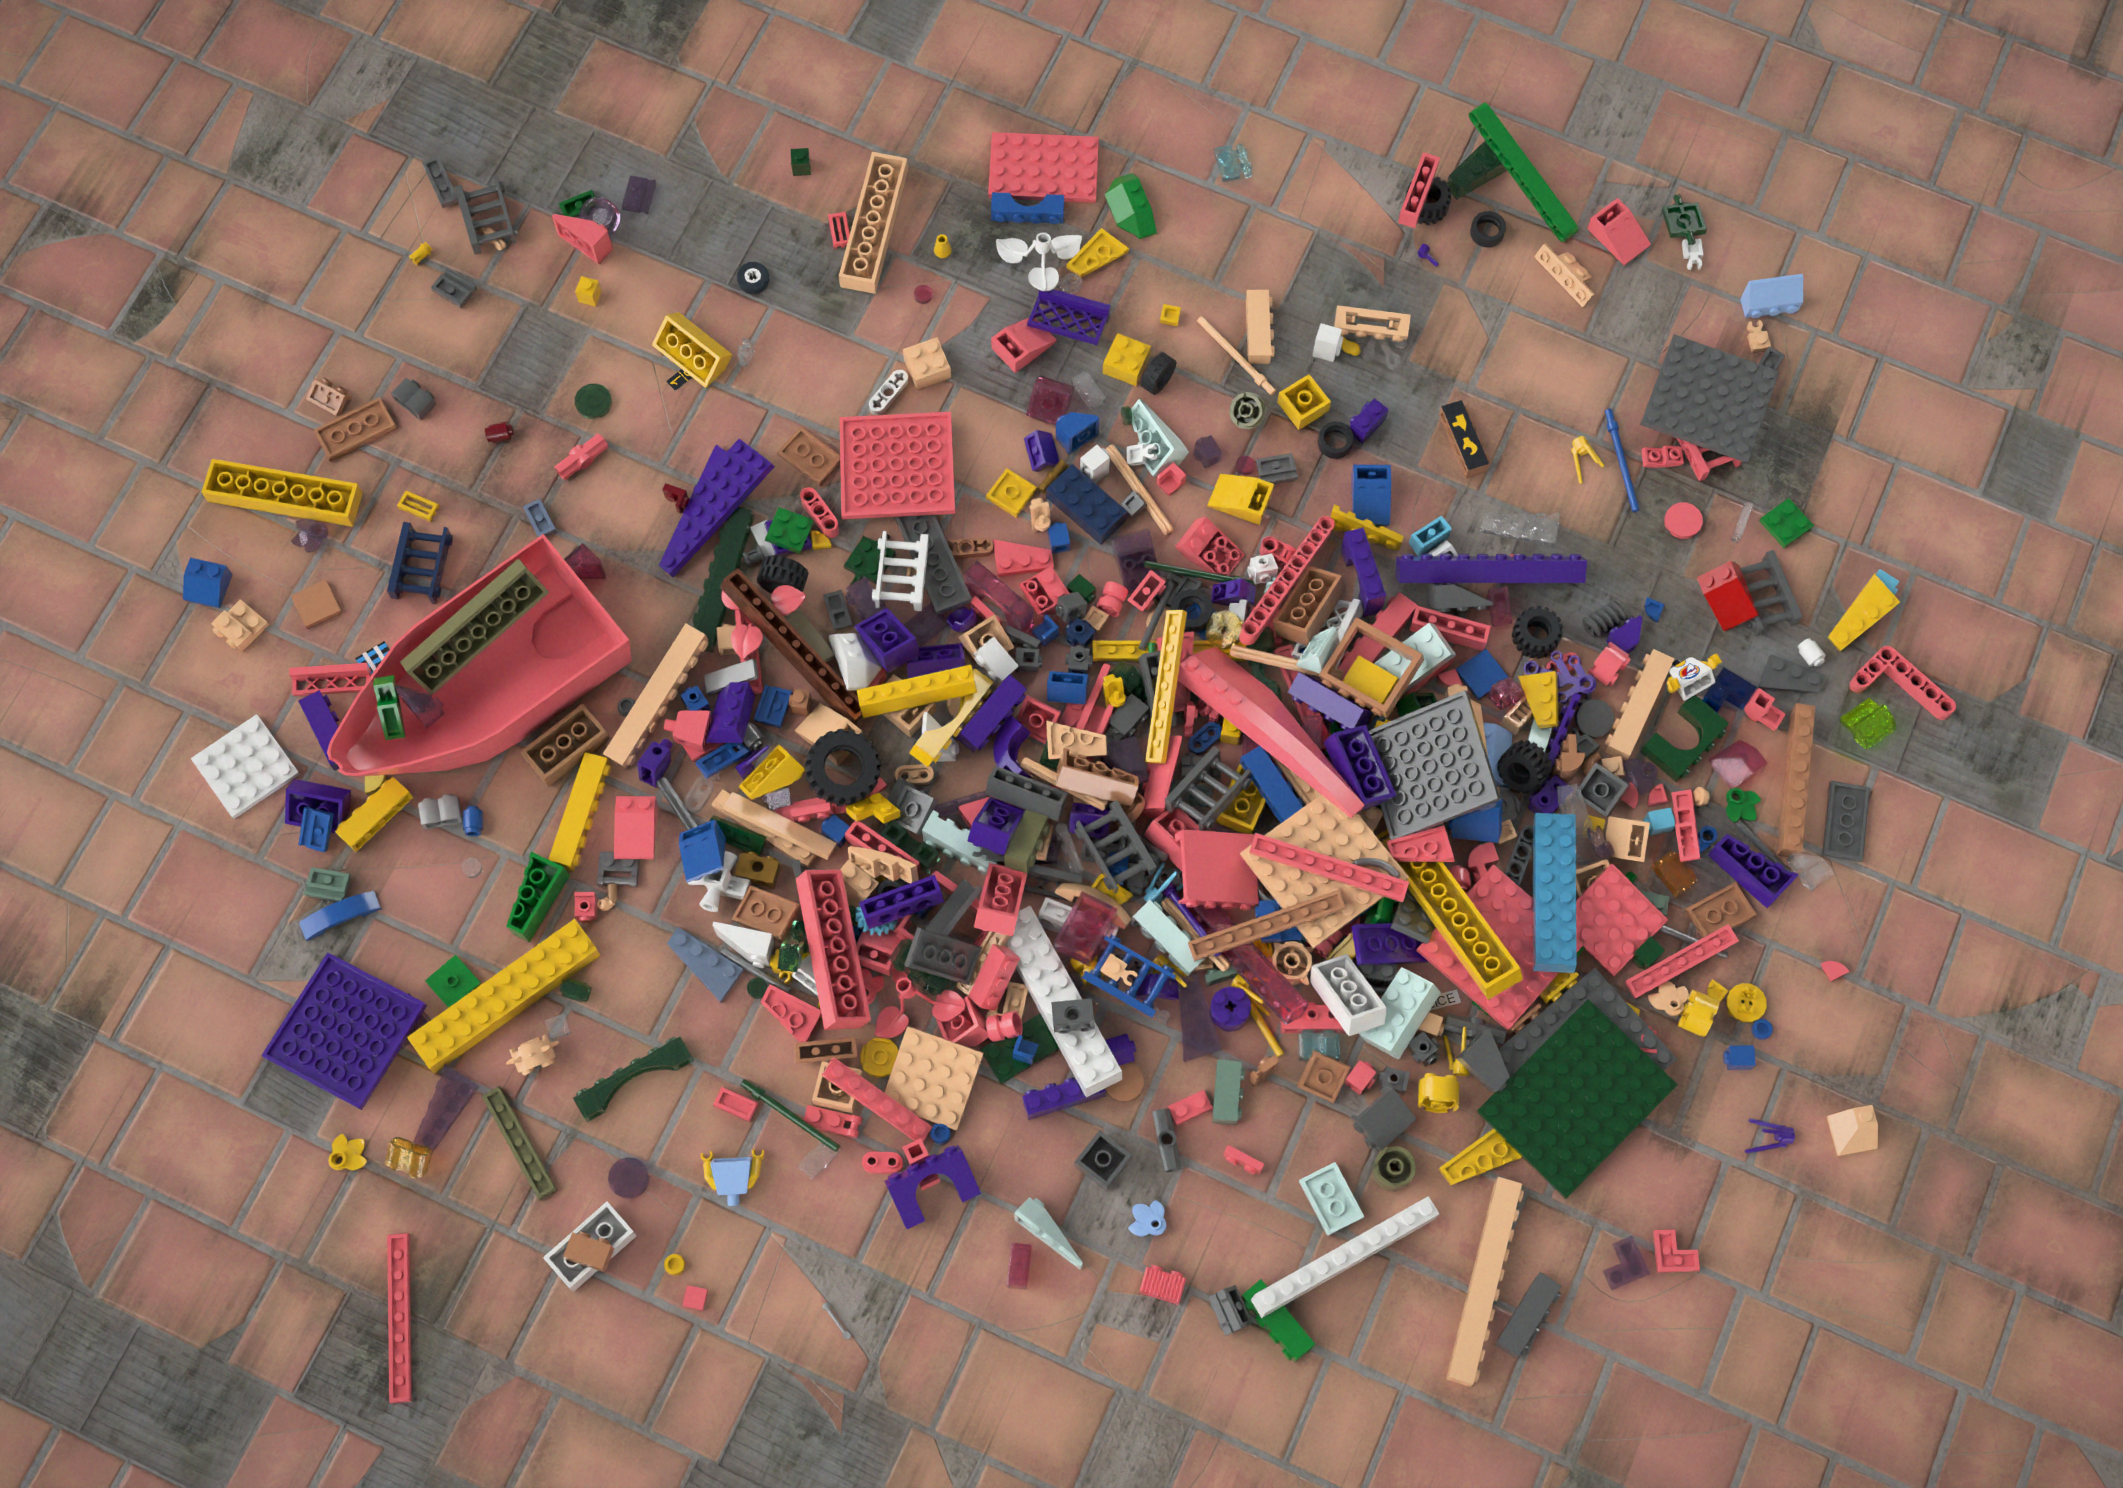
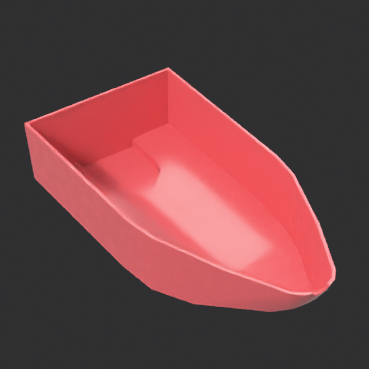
M542 534L420 620L393 644L354 699L332 737L327 751L329 760L339 766L340 770L338 771L343 775L355 777L445 771L488 761L519 743L632 662L629 639L545 535ZM519 558L545 586L549 593L431 696L406 672L400 661ZM394 675L402 710L405 738L385 740L373 683L374 678Z

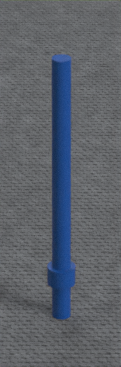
M1612 409L1605 410L1608 422L1607 429L1612 436L1632 512H1638L1640 509L1620 441L1619 426L1614 419Z

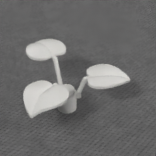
M1039 233L1029 249L1023 240L1016 238L997 239L996 247L1001 258L1009 263H1020L1023 256L1027 257L1035 247L1036 251L1042 254V268H1033L1029 272L1028 280L1033 287L1041 291H1051L1057 286L1059 275L1055 268H1045V254L1051 249V252L1056 253L1061 259H1072L1080 251L1082 236L1066 235L1051 240L1049 234Z

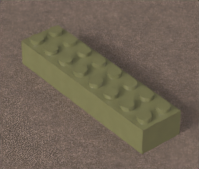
M518 558L400 663L406 672L432 696L544 598L549 591Z

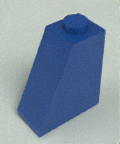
M1503 799L1450 820L1449 830H1452L1451 838L1499 843L1502 835Z

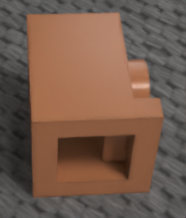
M794 689V694H791L789 698V714L809 715L812 700L810 690Z

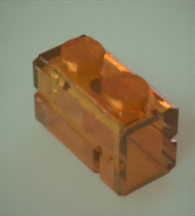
M1672 850L1655 861L1650 867L1675 898L1691 888L1697 881L1693 870L1687 869L1683 862H1680L1679 854L1674 853Z

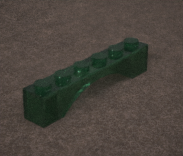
M681 1037L668 1039L665 1045L660 1048L655 1047L648 1051V1055L643 1058H635L624 1069L618 1068L612 1072L610 1077L597 1080L591 1088H584L578 1091L573 1100L586 1122L588 1123L605 1113L615 1093L631 1079L655 1070L677 1071L693 1062L694 1060Z

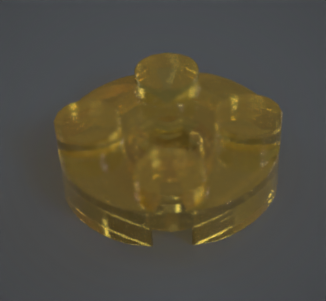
M1231 611L1214 612L1206 626V639L1213 646L1222 650L1230 649L1234 644L1237 645L1240 642L1239 634L1243 626L1239 616ZM1226 626L1229 631L1222 635L1221 629Z

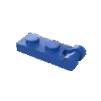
M726 743L697 760L696 766L705 778L708 779L740 759H745L751 754V751L743 743Z

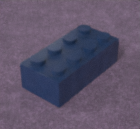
M1073 464L1046 488V498L1100 545L1127 520V510Z

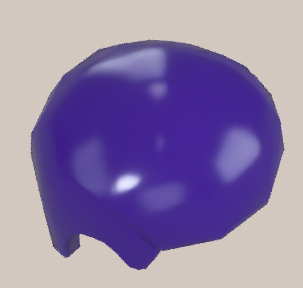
M961 607L947 617V622L953 631L963 633L974 627L977 622V615L973 608H970V611L966 607Z

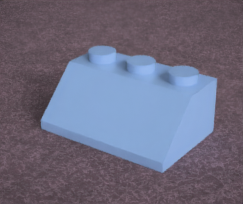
M1803 274L1749 281L1740 298L1745 318H1759L1765 315L1776 316L1780 313L1787 312L1791 314L1799 311L1803 303Z
M1483 722L1488 759L1496 786L1508 788L1509 785H1505L1503 778H1500V772L1497 770V767L1499 766L1498 760L1512 745V732L1497 724Z

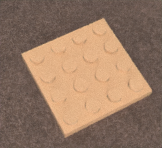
M907 1026L885 1094L918 1117L958 1130L984 1053Z

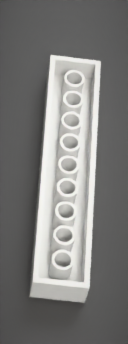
M1031 906L1020 910L1014 935L1010 937L1005 947H1008L1020 957L1016 969L1083 1093L1088 1097L1121 1081L1122 1070L1095 1022V1029L1087 1032L1076 1030L1070 1031L1067 1034L1054 1033L1051 1002L1079 1000L1082 998ZM1071 1015L1068 1018L1070 1020H1075L1078 1018V1016Z

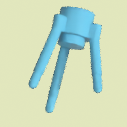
M1165 862L1161 863L1149 887L1145 890L1147 894L1143 898L1146 902L1151 900L1153 903L1157 902L1159 905H1162L1161 902L1167 898L1163 897L1162 892L1178 874L1177 871L1159 889L1156 887L1153 889L1165 866ZM1183 884L1177 887V892L1183 888Z

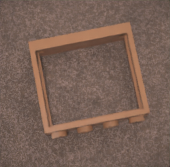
M1356 617L1319 676L1322 681L1321 683L1326 685L1327 688L1331 689L1333 687L1339 690L1338 693L1341 696L1353 698L1354 702L1360 707L1364 708L1367 706L1372 709L1371 712L1376 716L1379 715L1381 717L1383 715L1388 718L1423 663L1424 657L1422 653ZM1357 631L1411 661L1384 705L1330 675Z

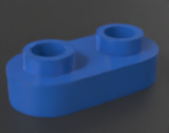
M1215 722L1205 724L1190 737L1188 741L1189 751L1196 755H1201L1220 739L1222 731L1220 725ZM1212 731L1215 735L1210 736L1208 733ZM1195 744H1200L1201 747H1200V748H1196L1194 745H1195Z

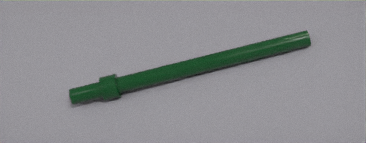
M1147 560L1144 563V568L1222 583L1242 578L1236 575L1231 577ZM1243 579L1256 587L1254 581Z
M746 1079L741 1082L740 1086L752 1093V1097L758 1101L762 1100L834 1152L840 1149L839 1144L767 1095L766 1091L760 1086L756 1087Z

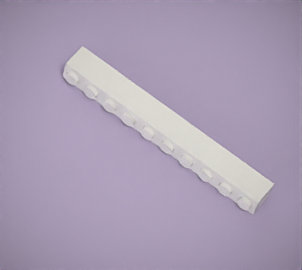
M1428 1196L1256 1293L1251 1301L1261 1318L1435 1220L1439 1212Z

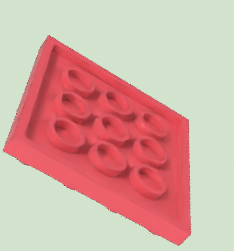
M1610 864L1576 899V936L1585 943L1582 947L1611 976H1615L1634 956L1633 953L1668 921L1613 864Z

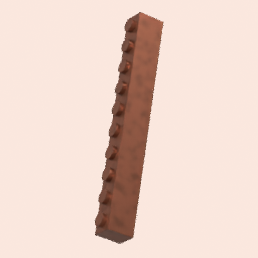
M738 568L723 579L720 588L761 630L765 637L835 712L847 718L853 724L857 723L863 717L858 696L852 690L847 691L845 682Z

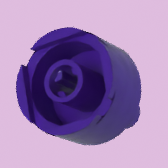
M1222 988L1212 998L1209 1010L1210 1018L1216 1026L1224 1031L1232 1032L1239 1030L1249 1018L1251 1002L1241 988ZM1231 1006V1008H1234L1233 1012H1230L1227 1007Z

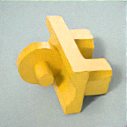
M1114 674L1103 677L1106 708L1108 704L1116 708L1124 705L1126 698L1122 678H1116Z

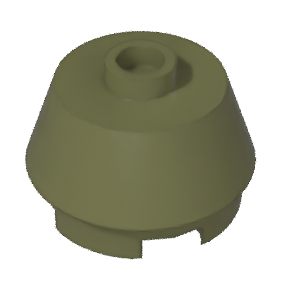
M1243 392L1237 395L1231 402L1229 409L1231 420L1242 429H1252L1258 426L1264 419L1266 411L1262 398L1252 392Z

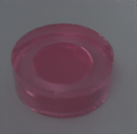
M927 285L916 287L914 290L915 300L920 304L929 303L932 299L931 288Z
M1249 456L1239 457L1236 462L1237 472L1241 475H1249L1253 472L1255 467L1254 460Z

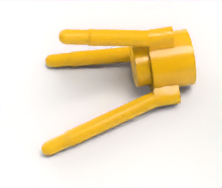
M1585 436L1576 438L1572 442L1574 447L1571 449L1580 484L1583 481L1577 454L1583 456L1589 453L1595 463H1599L1601 467H1604L1603 462L1592 449Z
M1162 954L1153 960V963L1160 967L1166 965L1191 982H1195L1194 978L1190 975L1187 976L1169 958L1166 959ZM1153 970V974H1161L1160 971ZM1173 972V974L1176 975L1175 979L1183 987H1187V984L1175 972Z
M1247 972L1244 976L1240 973L1237 974L1231 987L1244 990L1250 1002H1253L1265 1015L1270 1016V1013L1259 1004H1262L1264 1001L1250 991L1252 987L1250 980L1274 986V982L1252 976Z
M1463 1027L1461 1052L1466 1048V1027ZM1444 1035L1449 1070H1453V1075L1468 1076L1469 1071L1456 1058L1455 1062L1453 1061L1448 1037Z

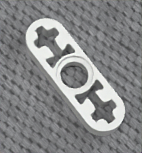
M904 370L894 371L870 399L869 409L872 414L882 415L907 386L908 375ZM897 377H898V378L903 377V381H902V380H899V381L897 382V379H896V378H897ZM886 389L894 391L891 396H886L883 392ZM880 403V404H881V408H880V407H876V409H875V408H874V404L878 405V404Z

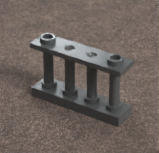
M497 175L493 176L496 185L468 192L463 190L462 185L455 186L475 255L482 253L480 246L485 242L511 235L513 244L517 243L515 236L518 235L516 226L511 224L502 193L506 191L503 182L498 181ZM498 192L499 200L474 207L472 205L468 206L467 202H470V199ZM501 206L503 208L504 214L480 221L472 220V216H475L474 214ZM504 221L507 222V229L482 236L476 234L479 228Z
M1774 550L1766 552L1762 562L1740 568L1743 575L1765 569L1770 576L1769 579L1748 584L1750 592L1772 586L1776 590L1777 594L1775 596L1754 601L1756 609L1778 602L1782 604L1784 609L1783 612L1761 619L1757 616L1750 619L1748 625L1755 636H1759L1764 629L1763 626L1785 619L1789 621L1791 626L1800 622L1803 616Z
M1213 746L1165 798V809L1172 813L1176 808H1181L1200 821L1199 831L1210 830L1219 815L1243 789H1247L1252 782L1251 770L1247 769L1243 775H1240L1221 762L1220 750ZM1212 768H1217L1236 782L1229 789L1208 774ZM1200 781H1205L1224 794V796L1216 802L1197 789L1196 786ZM1188 794H1192L1212 809L1206 815H1203L1184 802V799Z
M1118 800L1110 803L1111 810L1109 814L1085 827L1082 826L1080 821H1077L1076 829L1074 830L1078 839H1083L1106 878L1104 880L1106 887L1109 891L1113 890L1114 894L1118 893V883L1142 870L1147 871L1151 875L1156 872L1157 868ZM1112 820L1114 822L1118 821L1121 826L1118 831L1094 844L1092 843L1087 834ZM1121 837L1128 838L1130 842L1128 844L1129 847L1105 860L1101 859L1097 852L1098 850ZM1131 854L1138 855L1140 859L1138 864L1115 877L1111 876L1107 867Z

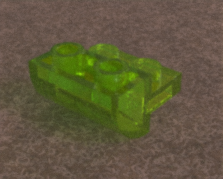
M1870 698L1840 717V723L1853 733V739L1866 750L1896 730L1894 717L1884 704L1879 706Z

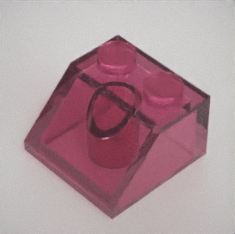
M1040 375L1034 383L1026 416L1056 425L1057 419L1067 414L1075 386Z

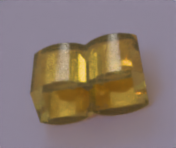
M395 1137L389 1142L384 1164L390 1167L391 1170L404 1171L412 1178H422L428 1172L432 1150L423 1145L414 1144L407 1139Z

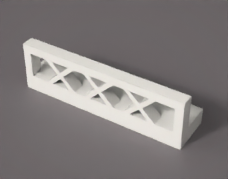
M1045 898L1038 915V920L1043 928L1102 950L1106 949L1108 945L1106 943H1109L1104 940L1105 936L1110 937L1112 934L1116 937L1119 926L1105 919L1049 898Z

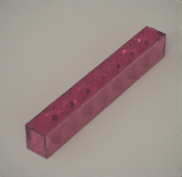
M1204 905L1187 907L1208 935L1236 925L1219 906L1215 908H1204ZM1253 942L1221 952L1230 962V965L1285 1025L1303 1016L1309 1003Z

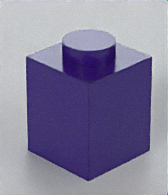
M1127 1033L1105 1040L1118 1065L1135 1061L1134 1052H1137L1133 1040H1129Z

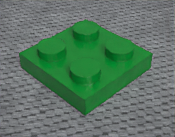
M1790 498L1759 520L1783 548L1790 545L1814 526Z
M778 507L765 541L801 554L814 520Z

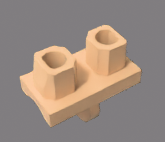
M1042 498L1031 500L1030 516L1033 533L1038 530L1044 532L1051 526L1048 502L1043 503Z

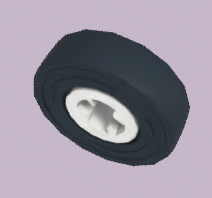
M758 262L743 264L737 273L739 287L749 294H757L764 291L770 281L768 270ZM755 275L757 279L753 278V280H750V276L753 277Z

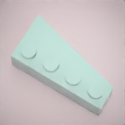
M932 811L922 829L923 841L927 847L933 850L937 848L943 851L942 853L949 858L955 857L963 865L977 868V871L983 875L987 874L989 863L1000 864V862L985 861L986 855L980 857L972 856L973 852H980L981 849L967 841L970 831L966 828L958 829L954 824L955 822L950 819L944 821L938 817V812Z
M1149 900L1132 917L1130 924L1134 928L1138 925L1142 932L1141 934L1146 939H1153L1159 951L1164 954L1166 952L1169 953V960L1188 976L1205 958L1194 962L1188 942L1191 941V936L1185 930L1181 931L1176 926V921L1171 916L1167 917L1157 902L1153 903Z

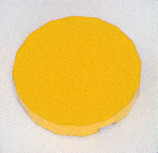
M873 1038L862 1047L860 1053L861 1065L870 1076L876 1078L887 1077L891 1075L899 1050L890 1039Z

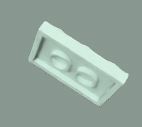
M1336 1162L1299 1180L1327 1236L1364 1218Z

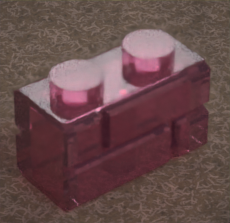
M1011 1243L1007 1288L1027 1290L1032 1245Z

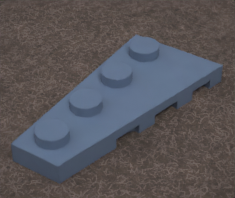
M679 927L667 942V945L689 967L720 1003H722L744 972L743 968Z

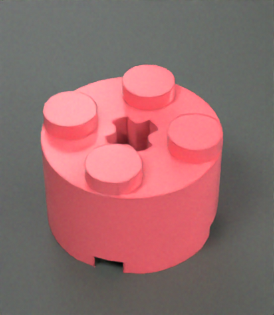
M1609 642L1608 647L1606 646L1599 655L1592 669L1590 668L1588 674L1606 686L1608 684L1613 686L1620 675L1618 671L1620 669L1624 671L1631 660L1629 654L1612 642Z

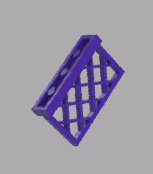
M1054 289L1051 291L1039 290L1027 326L1098 345L1105 324L1109 319L1111 305ZM1044 304L1049 306V308L1042 310L1039 305ZM1057 309H1062L1067 312L1059 315ZM1053 312L1056 317L1047 319L1045 314ZM1074 314H1080L1084 317L1077 320ZM1039 316L1044 320L1040 323L1033 321L1034 318ZM1070 316L1073 322L1065 324L1062 319ZM1091 319H1098L1102 322L1094 325ZM1059 321L1062 326L1056 328L1051 323ZM1088 321L1090 327L1083 329L1080 324ZM1077 326L1079 331L1074 333L1071 332L1068 328ZM1094 331L1096 338L1089 337L1086 333Z

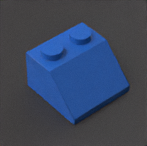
M1070 412L1057 419L1056 440L1068 454H1071L1099 435V417L1097 415Z
M190 557L184 572L183 600L220 608L233 574L226 565Z

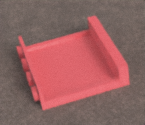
M1185 829L1176 833L1175 842H1181L1184 898L1179 900L1178 903L1186 904V907L1204 905V908H1215L1216 906H1222V909L1226 910L1239 907L1242 911L1251 910L1253 906L1259 904L1257 876L1240 855L1242 851L1252 845L1254 834Z

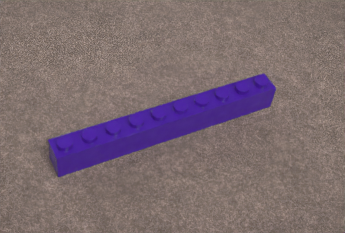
M1406 553L1402 554V556H1396L1395 579L1399 583H1585L1587 560L1580 554H1570V556H1563L1562 554H1551V556H1544V554H1533V556H1526L1525 554H1514V556H1507V554H1496V556H1489L1488 554H1477V556H1470L1469 554H1458V556L1440 554V556H1433L1432 554L1425 553L1421 554V556H1414L1413 554Z

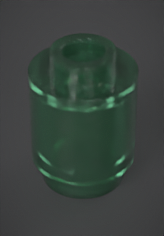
M568 978L566 981L563 980L560 992H562V996L578 1002H587L592 987L588 986L585 982Z

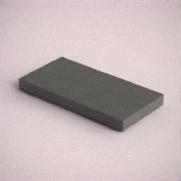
M1837 781L1830 782L1823 856L1856 862L1863 861L1870 787Z
M917 927L904 966L969 985L982 947Z

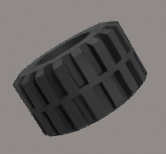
M1438 176L1434 178L1428 196L1436 202L1424 204L1418 219L1419 224H1422V222L1426 223V225H1430L1431 222L1436 224L1438 220H1443L1444 216L1447 215L1452 192H1450V187L1446 186L1447 182L1445 180L1441 181V178ZM1409 185L1408 188H1407L1406 196H1407L1408 190H1409V188H1410V185Z
M766 556L763 559L757 576V583L771 594L777 587L782 585H789L803 592L809 572L802 564L788 557Z
M1532 606L1529 607L1528 611L1526 609L1522 611V614L1518 616L1512 632V637H1514L1513 644H1517L1516 649L1518 651L1522 650V654L1525 656L1529 654V658L1537 656V659H1539L1543 655L1545 657L1549 656L1550 652L1555 651L1563 635V624H1559L1561 621L1560 617H1555L1556 613L1554 611L1549 612L1547 607L1541 609V606H1537L1536 609ZM1539 626L1545 630L1547 637L1537 639L1530 635L1527 628Z
M1529 740L1515 742L1498 760L1499 766L1497 770L1500 772L1499 776L1503 778V783L1509 785L1511 790L1515 789L1517 793L1522 791L1523 794L1533 793L1551 774L1552 767L1550 765L1552 762L1548 759V753H1545L1544 749L1538 747L1535 742L1530 743Z

